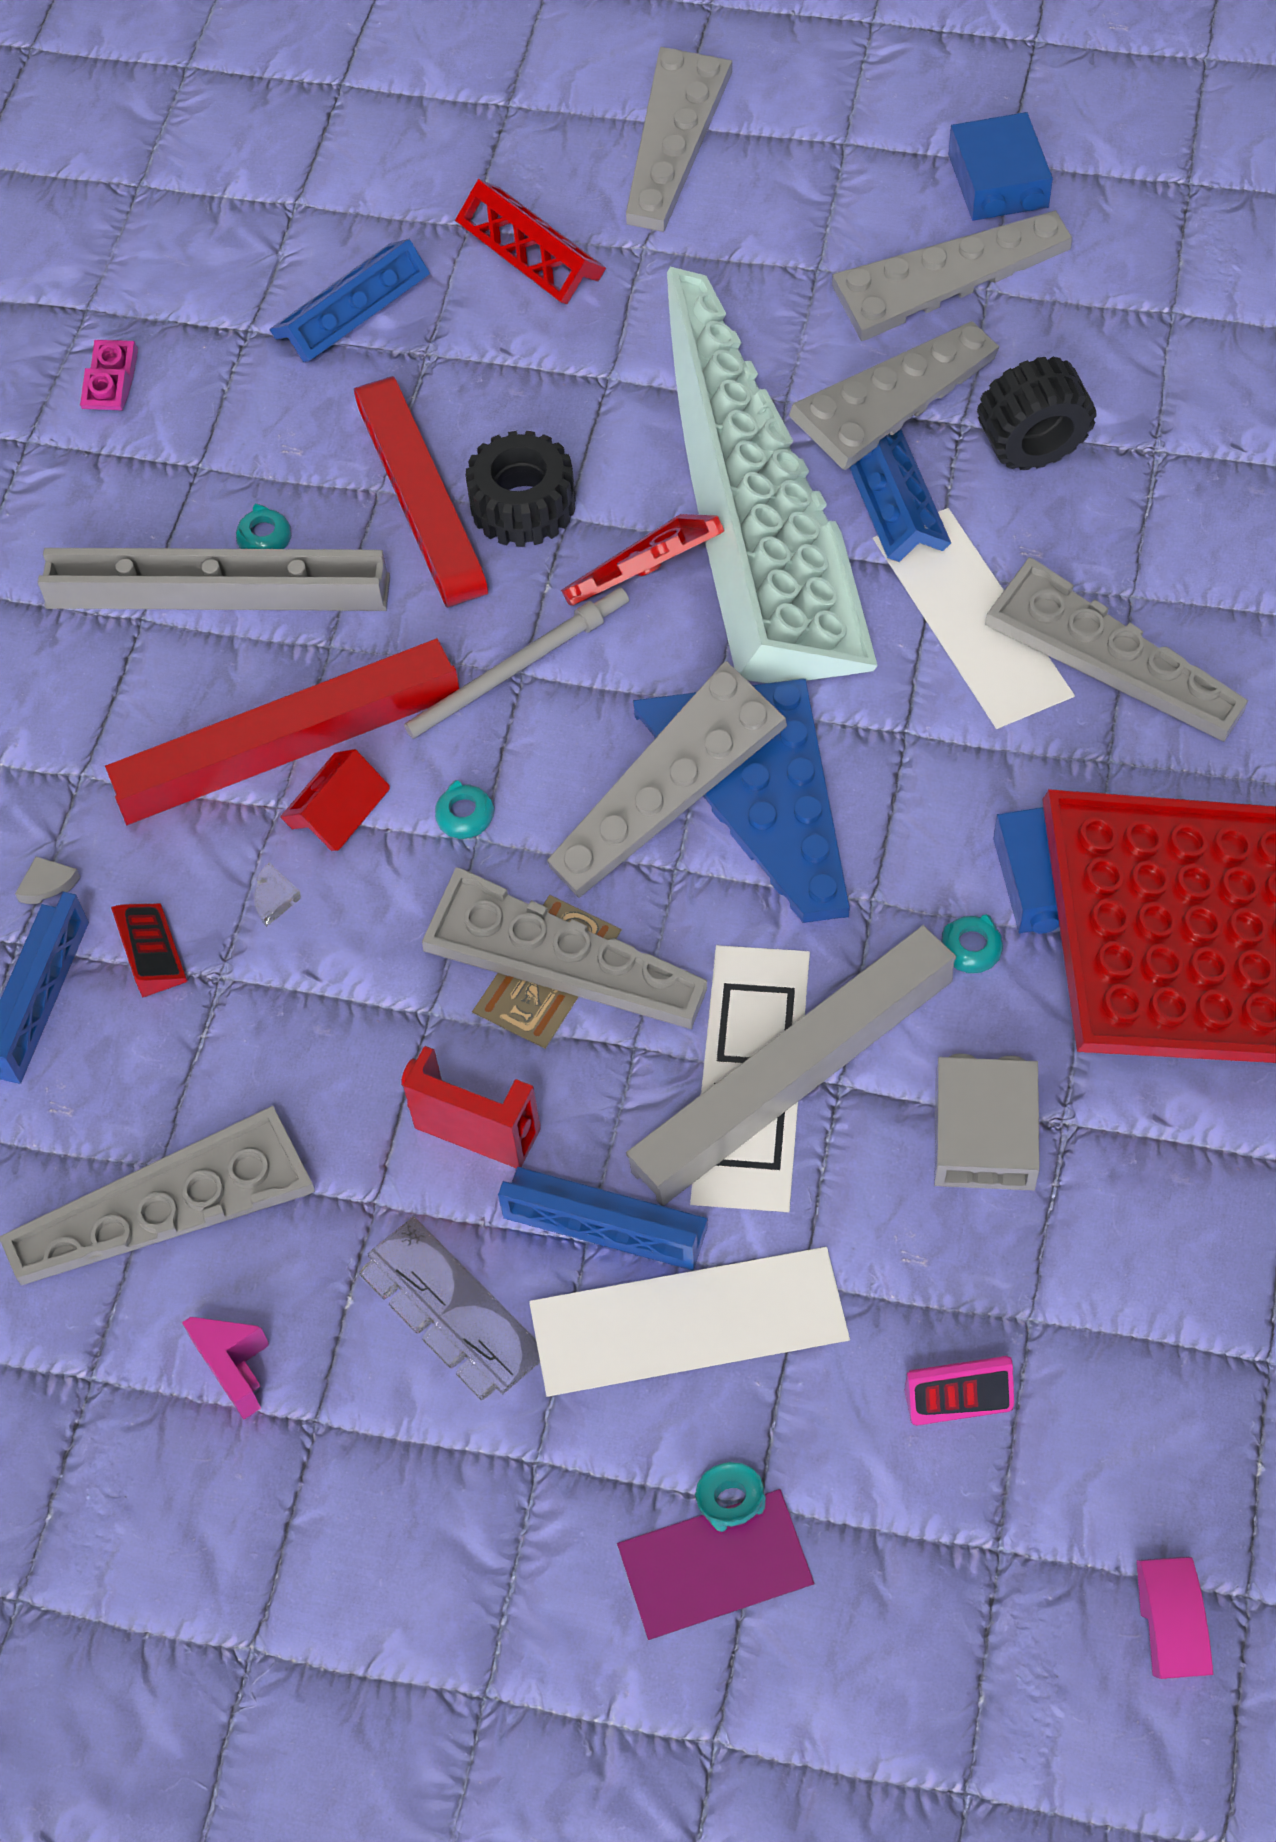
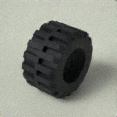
M1054 356L1048 360L1046 357H1037L1034 361L1029 362L1026 360L1019 363V366L1013 369L1009 368L1003 372L999 379H995L989 385V390L983 392L980 398L982 403L977 407L979 422L998 460L1002 464L1005 463L1008 468L1015 469L1019 467L1020 470H1029L1032 467H1036V469L1045 467L1046 464L1055 463L1066 454L1072 453L1077 449L1076 446L1083 443L1089 436L1087 432L1093 429L1096 423L1094 418L1097 416L1094 403L1075 368L1067 360L1062 361L1061 358Z
M511 431L505 437L500 435L492 437L489 445L482 443L477 448L478 455H471L468 461L469 468H466L465 474L471 516H473L477 528H483V533L489 539L498 537V543L503 545L515 542L516 547H525L526 542H533L534 545L543 543L544 537L548 536L552 539L559 535L558 528L565 529L570 523L569 516H573L575 512L574 477L570 456L565 454L564 447L559 442L552 444L551 437L545 434L537 437L533 431H526L525 434H517V431ZM521 486H529V487H532V488H530V489L523 490V491H511V490H510V489H513V488H516V487H521Z

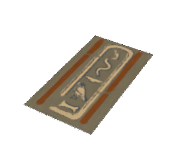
M549 895L543 906L547 907L548 913L567 922H570L571 919L586 925L589 932L604 939H617L622 929L554 896ZM497 973L472 1013L546 1049L579 996Z

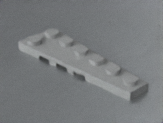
M660 47L626 210L627 225L661 232L665 231L731 77L732 60Z
M1055 210L832 274V287L859 339L865 341L906 323L907 316L920 310L928 313L940 308L941 301L956 294L960 298L973 293L974 286L989 280L996 283L1017 271L1025 270L1070 250L1072 236Z
M971 321L793 403L789 417L843 470H846L875 449L879 441L886 435H893L903 427L904 422L913 415L917 417L927 409L928 404L934 399L943 398L957 384H962L994 360L999 346Z
M1031 557L1026 560L987 613L985 625L1225 742L1245 711L1247 699L1197 666L1189 664L1182 656L1167 646L1158 648L1143 638V631L1132 623H1129L1127 626L1123 625L1107 614L1108 607L1095 599L1090 603L1073 591V584Z
M725 661L547 859L550 869L580 898L786 728V718L736 669Z
M457 867L422 940L424 952L688 1029H692L707 991V980L650 954L641 953L633 946L615 938L610 940L604 939L589 932L587 926L571 919L570 922L558 918L548 913L547 907L532 900L529 904L508 895L507 889Z
M271 1106L1 1235L0 1242L14 1275L22 1286L297 1199L315 1192V1189L274 1107Z

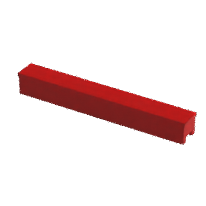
M438 638L105 765L116 793L115 799L126 826L428 709L459 689L457 672L454 665L451 666Z

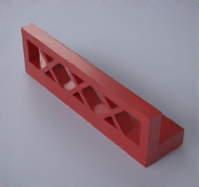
M477 180L455 219L457 223L561 303L568 304L583 277L599 282L606 270L605 266L503 189L483 180ZM482 201L487 205L489 222L476 225L471 221V218ZM512 224L515 242L502 245L499 227ZM538 244L540 245L542 262L530 266L527 263L526 247ZM566 265L571 269V272L560 289L554 285L552 268Z

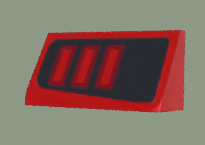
M161 903L120 904L111 907L142 998L188 982Z

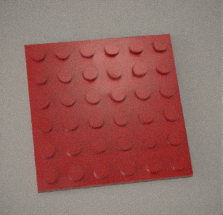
M1048 789L1042 801L1077 1052L1276 1063V806Z

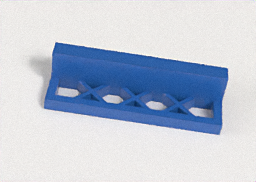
M410 239L389 243L269 330L276 340L289 338L302 361H310L423 280L430 272Z
M902 429L893 435H886L879 441L875 449L849 467L887 558L900 562L919 543L944 551L951 544V540Z
M63 892L57 907L41 904L1 996L0 1080L21 1084L87 929L89 921L76 894Z
M517 1167L512 1183L502 1182L498 1193L503 1219L694 1271L708 1228V1218L521 1167Z

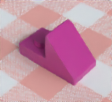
M189 1317L183 1321L182 1324L190 1339L243 1420L261 1409L253 1393L261 1386L245 1361L269 1345L262 1328L255 1325Z

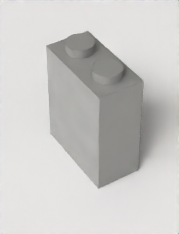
M969 1054L938 1057L935 1078L934 1186L1035 1191L1039 1174L1038 1061H1025L1018 1056H1004L999 1059H976Z

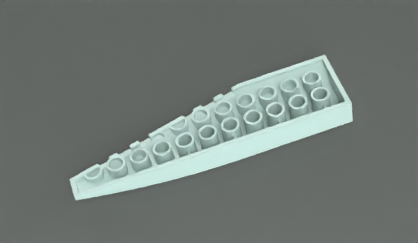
M670 266L667 271L669 313L684 441L699 515H717L725 530L721 534L705 541L734 669L746 680L761 683L806 679L808 681L874 671L878 665L842 532L836 521H828L823 512L827 504L820 491H812L806 479L809 470L804 460L799 459L791 451L790 445L793 439L767 390L758 388L755 382L758 373L752 361H744L738 348L742 342L736 331H732L725 325L723 319L726 312L707 276Z

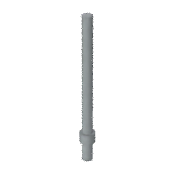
M619 587L595 603L591 601L574 610L575 616L406 722L404 724L405 730L412 739H415L582 631L591 632L604 623V617L629 602L626 592Z

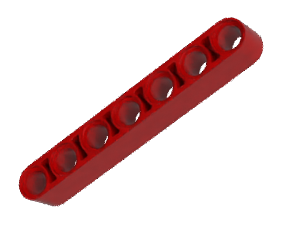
M390 376L354 388L356 403L363 422L446 608L487 595L488 587L481 565L395 377Z

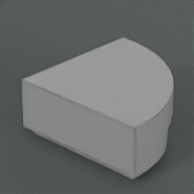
M35 857L15 895L21 903L39 904L43 902L42 899L50 898L62 891H70L80 879V875L75 868Z

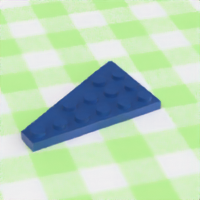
M806 679L752 685L786 718L787 727L709 790L703 797L711 805L712 813L717 819L729 827L730 835L751 860L755 859L770 877V884L780 895L788 899L790 908L802 923L849 917L850 906ZM697 692L633 700L636 720L640 719L656 738Z

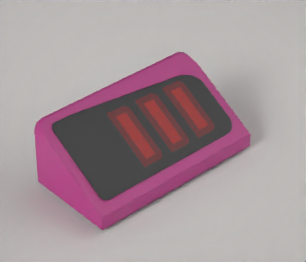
M1002 1356L909 1370L906 1376L904 1391L911 1423L918 1426L1010 1412L1014 1407L1013 1363L1011 1357Z

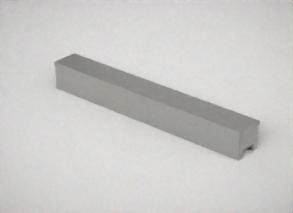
M44 548L43 575L38 577V585L44 597L46 609L387 611L390 573L387 572L383 550Z
M922 925L626 1152V1156L629 1158L631 1173L637 1180L641 1178L655 1193L656 1200L661 1206L667 1204L949 985L953 980V967L956 955Z

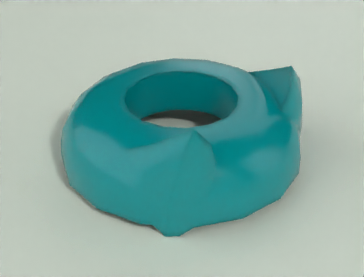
M256 503L253 506V511L246 514L240 520L236 529V543L241 549H284L288 546L291 539V526L285 516ZM259 523H270L275 527L273 532L266 536H257L251 532L252 528Z
M455 780L439 797L435 806V820L440 830L450 837L457 839L472 838L481 834L489 827L495 807L491 798L482 789L469 784L462 785L460 781ZM465 799L475 803L476 808L474 812L467 817H457L450 812L453 804L459 800Z
M985 914L981 917L963 916L947 924L942 932L941 942L956 955L954 968L959 971L982 973L991 969L1000 960L1003 951L1002 936L990 915ZM966 932H978L985 938L987 944L979 951H969L962 947L959 938Z
M727 1462L714 1466L703 1474L696 1487L695 1497L700 1512L720 1532H724L727 1526L732 1527L746 1523L756 1514H762L765 1509L766 1497L761 1477L753 1468L742 1463ZM737 1488L742 1490L746 1497L735 1508H723L716 1503L719 1494L726 1489Z

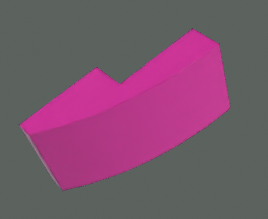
M94 340L91 368H85L80 401L82 409L123 410L131 388L137 360L138 347L134 341Z
M1188 1556L1137 1560L1140 1613L1142 1617L1148 1619L1152 1675L1159 1679L1213 1675L1205 1607L1193 1558Z

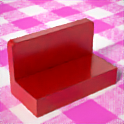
M356 749L335 752L283 812L280 818L291 829L309 828L331 851H338L385 796L390 786Z

